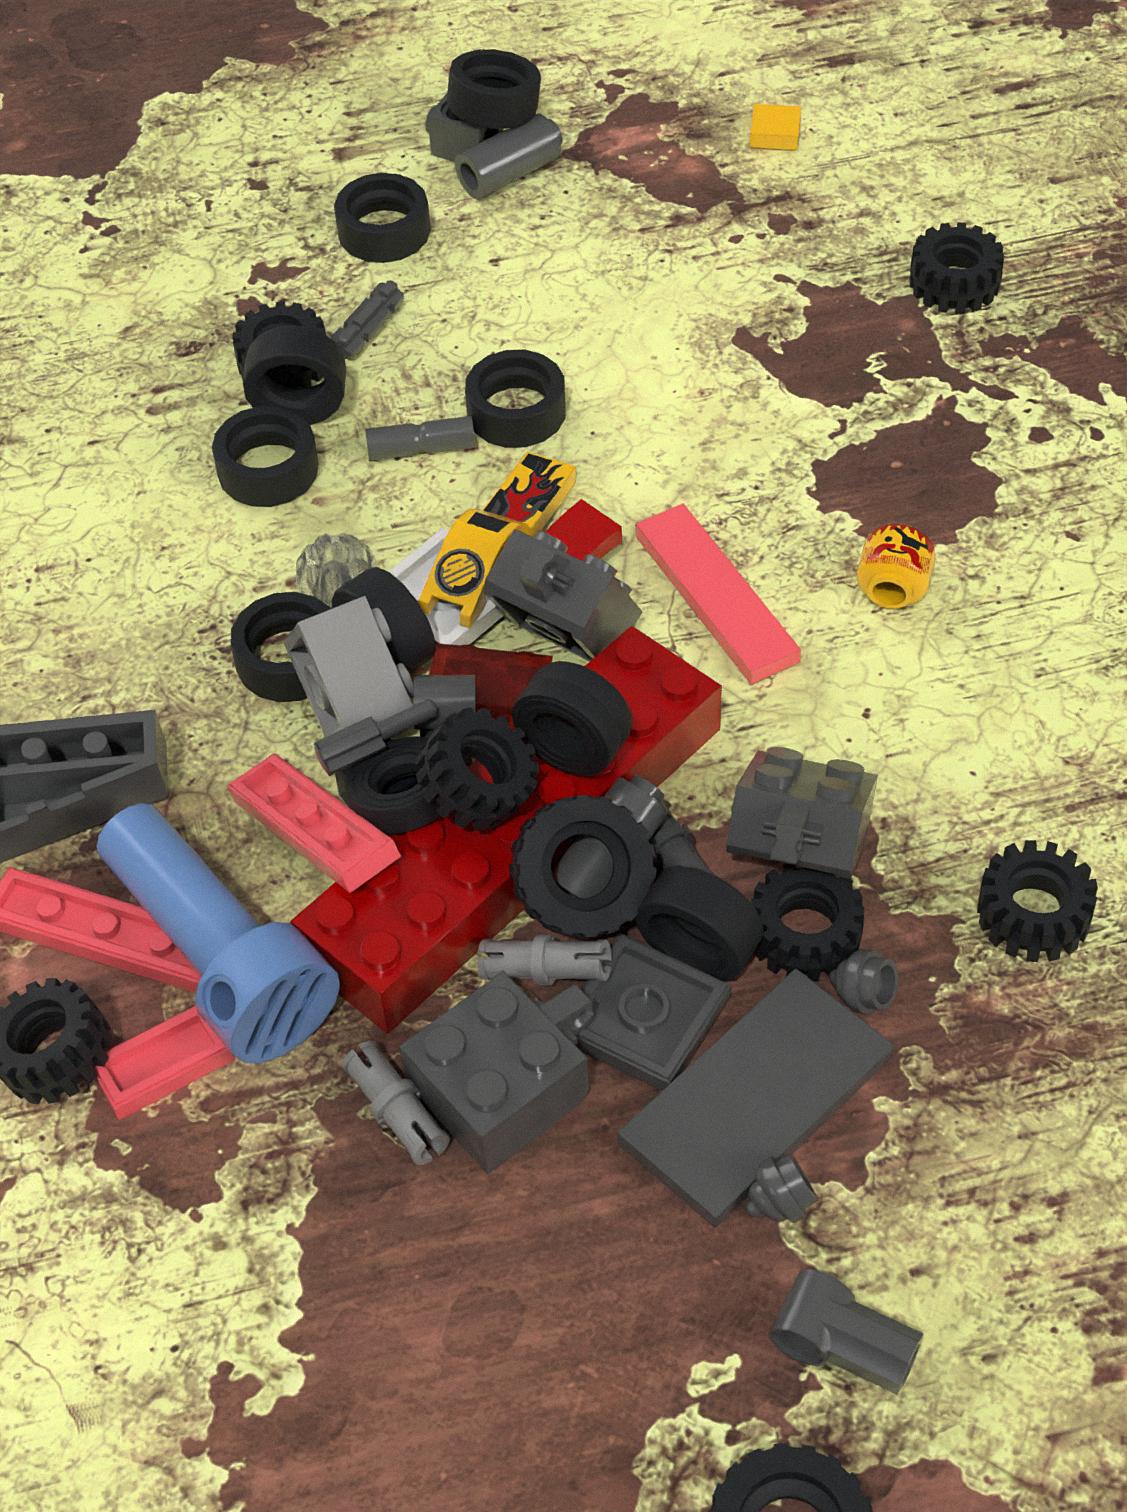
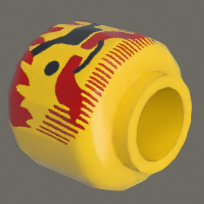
M889 524L878 527L868 535L863 546L857 569L859 587L872 602L887 609H898L906 605L915 604L926 595L930 586L936 561L933 543L924 533L908 525Z

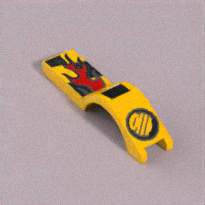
M526 452L483 510L478 508L467 509L456 519L443 541L419 597L418 603L423 612L429 614L440 599L461 605L463 607L460 612V625L471 628L484 610L486 599L484 594L485 580L513 530H519L534 538L537 531L543 529L576 484V466Z

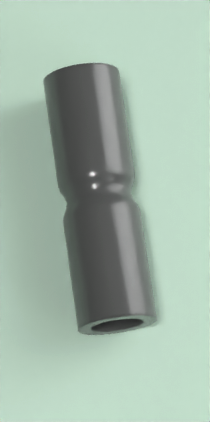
M471 416L425 421L419 425L407 423L365 429L369 461L412 456L420 452L437 453L475 448Z

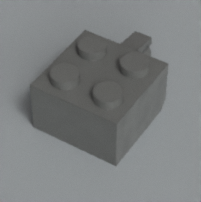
M514 529L488 574L484 587V594L514 625L589 662L631 625H636L642 611L629 596L632 589L621 580L615 578L617 570L613 566L590 554H586L583 561L566 553L568 547L563 542L545 532L537 531L533 538Z
M770 747L766 752L758 750L736 785L726 852L759 857L837 874L838 877L851 879L866 842L878 775L866 773L862 765L848 760L835 759L828 761L827 764L803 760L802 753L790 748Z
M502 971L399 1046L405 1079L413 1081L421 1093V1102L487 1175L579 1106L590 1091L587 1057L576 1047L578 1044L576 1035L593 1022L592 1001L574 984L546 1003H543L540 999L533 1002Z

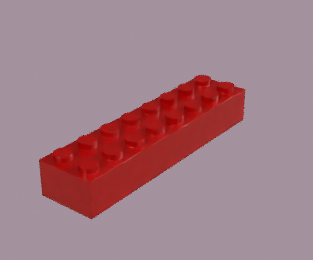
M631 625L584 666L604 677L620 692L627 702L632 715V728L629 737L606 769L592 776H577L560 771L534 755L530 761L539 763V773L534 778L538 781L536 788L523 805L500 826L492 829L489 825L484 831L474 830L472 822H470L465 828L454 825L455 816L449 814L445 819L440 816L421 828L390 834L388 837L394 840L401 855L399 859L351 893L338 883H333L290 921L338 973L340 983L338 995L386 1034H389L478 952L479 945L483 939H493L525 909L521 900L516 899L512 888H515L513 877H509V864H512L513 853L510 850L513 840H517L521 833L519 829L523 823L534 816L536 810L559 799L577 795L604 797L617 777L630 782L634 775H639L656 787L661 785L720 730L722 685ZM478 760L467 767L480 780L493 784L491 775ZM576 835L565 839L556 848L552 857L551 870Z

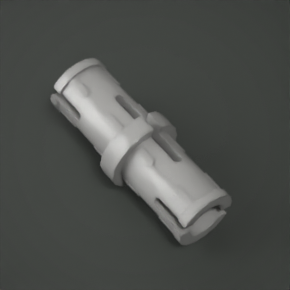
M537 934L533 941H495L493 939H483L478 949V952L481 954H489V958H477L478 971L483 980H491L504 971L510 978L533 979L535 984L552 985L556 979H597V981H607L611 973V967L602 966L601 961L612 962L611 947L607 940L556 941L555 937L550 934Z
M366 1041L359 1044V1048L367 1057L365 1060L370 1068L365 1066L353 1049L344 1058L342 1068L352 1077L370 1100V1112L380 1125H389L396 1137L409 1152L412 1161L416 1165H424L431 1162L433 1159L425 1149L427 1146L420 1137H425L439 1156L450 1142L449 1135L439 1127L419 1101L421 1093L411 1079H402L382 1053L381 1047L375 1041Z

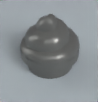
M860 949L852 953L848 959L841 961L838 967L830 972L829 980L836 989L840 999L852 1011L868 1015L876 1010H886L891 1006L897 994L899 976L896 964L891 959H885L876 950Z
M791 1153L777 1161L771 1156L758 1165L755 1173L756 1181L749 1188V1202L745 1205V1212L755 1218L767 1216L776 1222H783L785 1220L797 1222L807 1216L806 1208L818 1202L814 1189Z

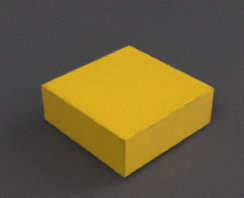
M754 104L750 147L798 150L802 106Z

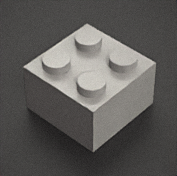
M366 596L298 622L284 641V645L324 737L332 735L372 716L375 723H378L413 706L410 698L414 697V685L410 674L402 663L395 665L386 645L387 642L391 641V633L387 621L379 608L371 610Z

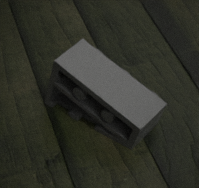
M155 710L0 725V863L108 821L129 806L140 803L150 804L168 797L167 744Z

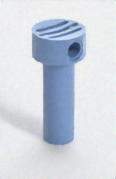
M140 803L129 806L117 813L106 823L98 837L96 845L98 855L202 976L194 998L198 1014L229 1051L244 1063H264L285 1055L303 1043L324 1022L335 1005L340 989L338 973L311 942L291 923L272 922L261 926L164 815L152 804Z

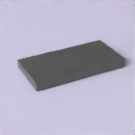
M795 968L617 1132V1144L716 1228L748 1197L749 1188L756 1181L755 1173L758 1165L771 1156L777 1161L789 1153L793 1154L893 1057L894 1045Z

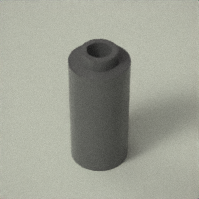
M536 114L528 123L508 128L457 154L455 157V170L461 185L471 197L481 199L546 165L560 156L563 141L561 131L553 120L547 119L542 114Z
M634 775L630 782L617 777L604 795L605 798L611 799L615 805L625 806L633 813L631 816L637 822H642L648 831L646 833L648 841L668 814V811L660 804L665 797L664 793L639 775ZM578 834L551 871L554 881L563 892L576 898H588L600 893L607 886L612 876L613 861L608 848L603 842L590 835Z

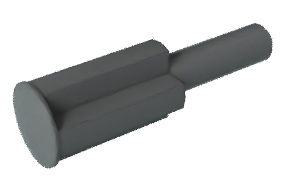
M427 699L378 723H375L372 716L314 742L316 756L322 768L331 776L386 750L387 747L384 740L435 717L438 710L433 700Z

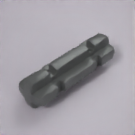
M389 280L386 283H379L370 293V299L366 297L344 322L343 328L339 327L331 336V339L336 342L343 352L345 359L355 357L364 347L365 341L368 342L390 318L391 312L394 313L403 303L404 293L398 289V285L394 281Z

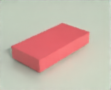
M194 1006L105 1051L109 1057L105 1066H95L93 1071L97 1075L95 1079L119 1121L235 1061L236 1058L198 1014L197 1008Z

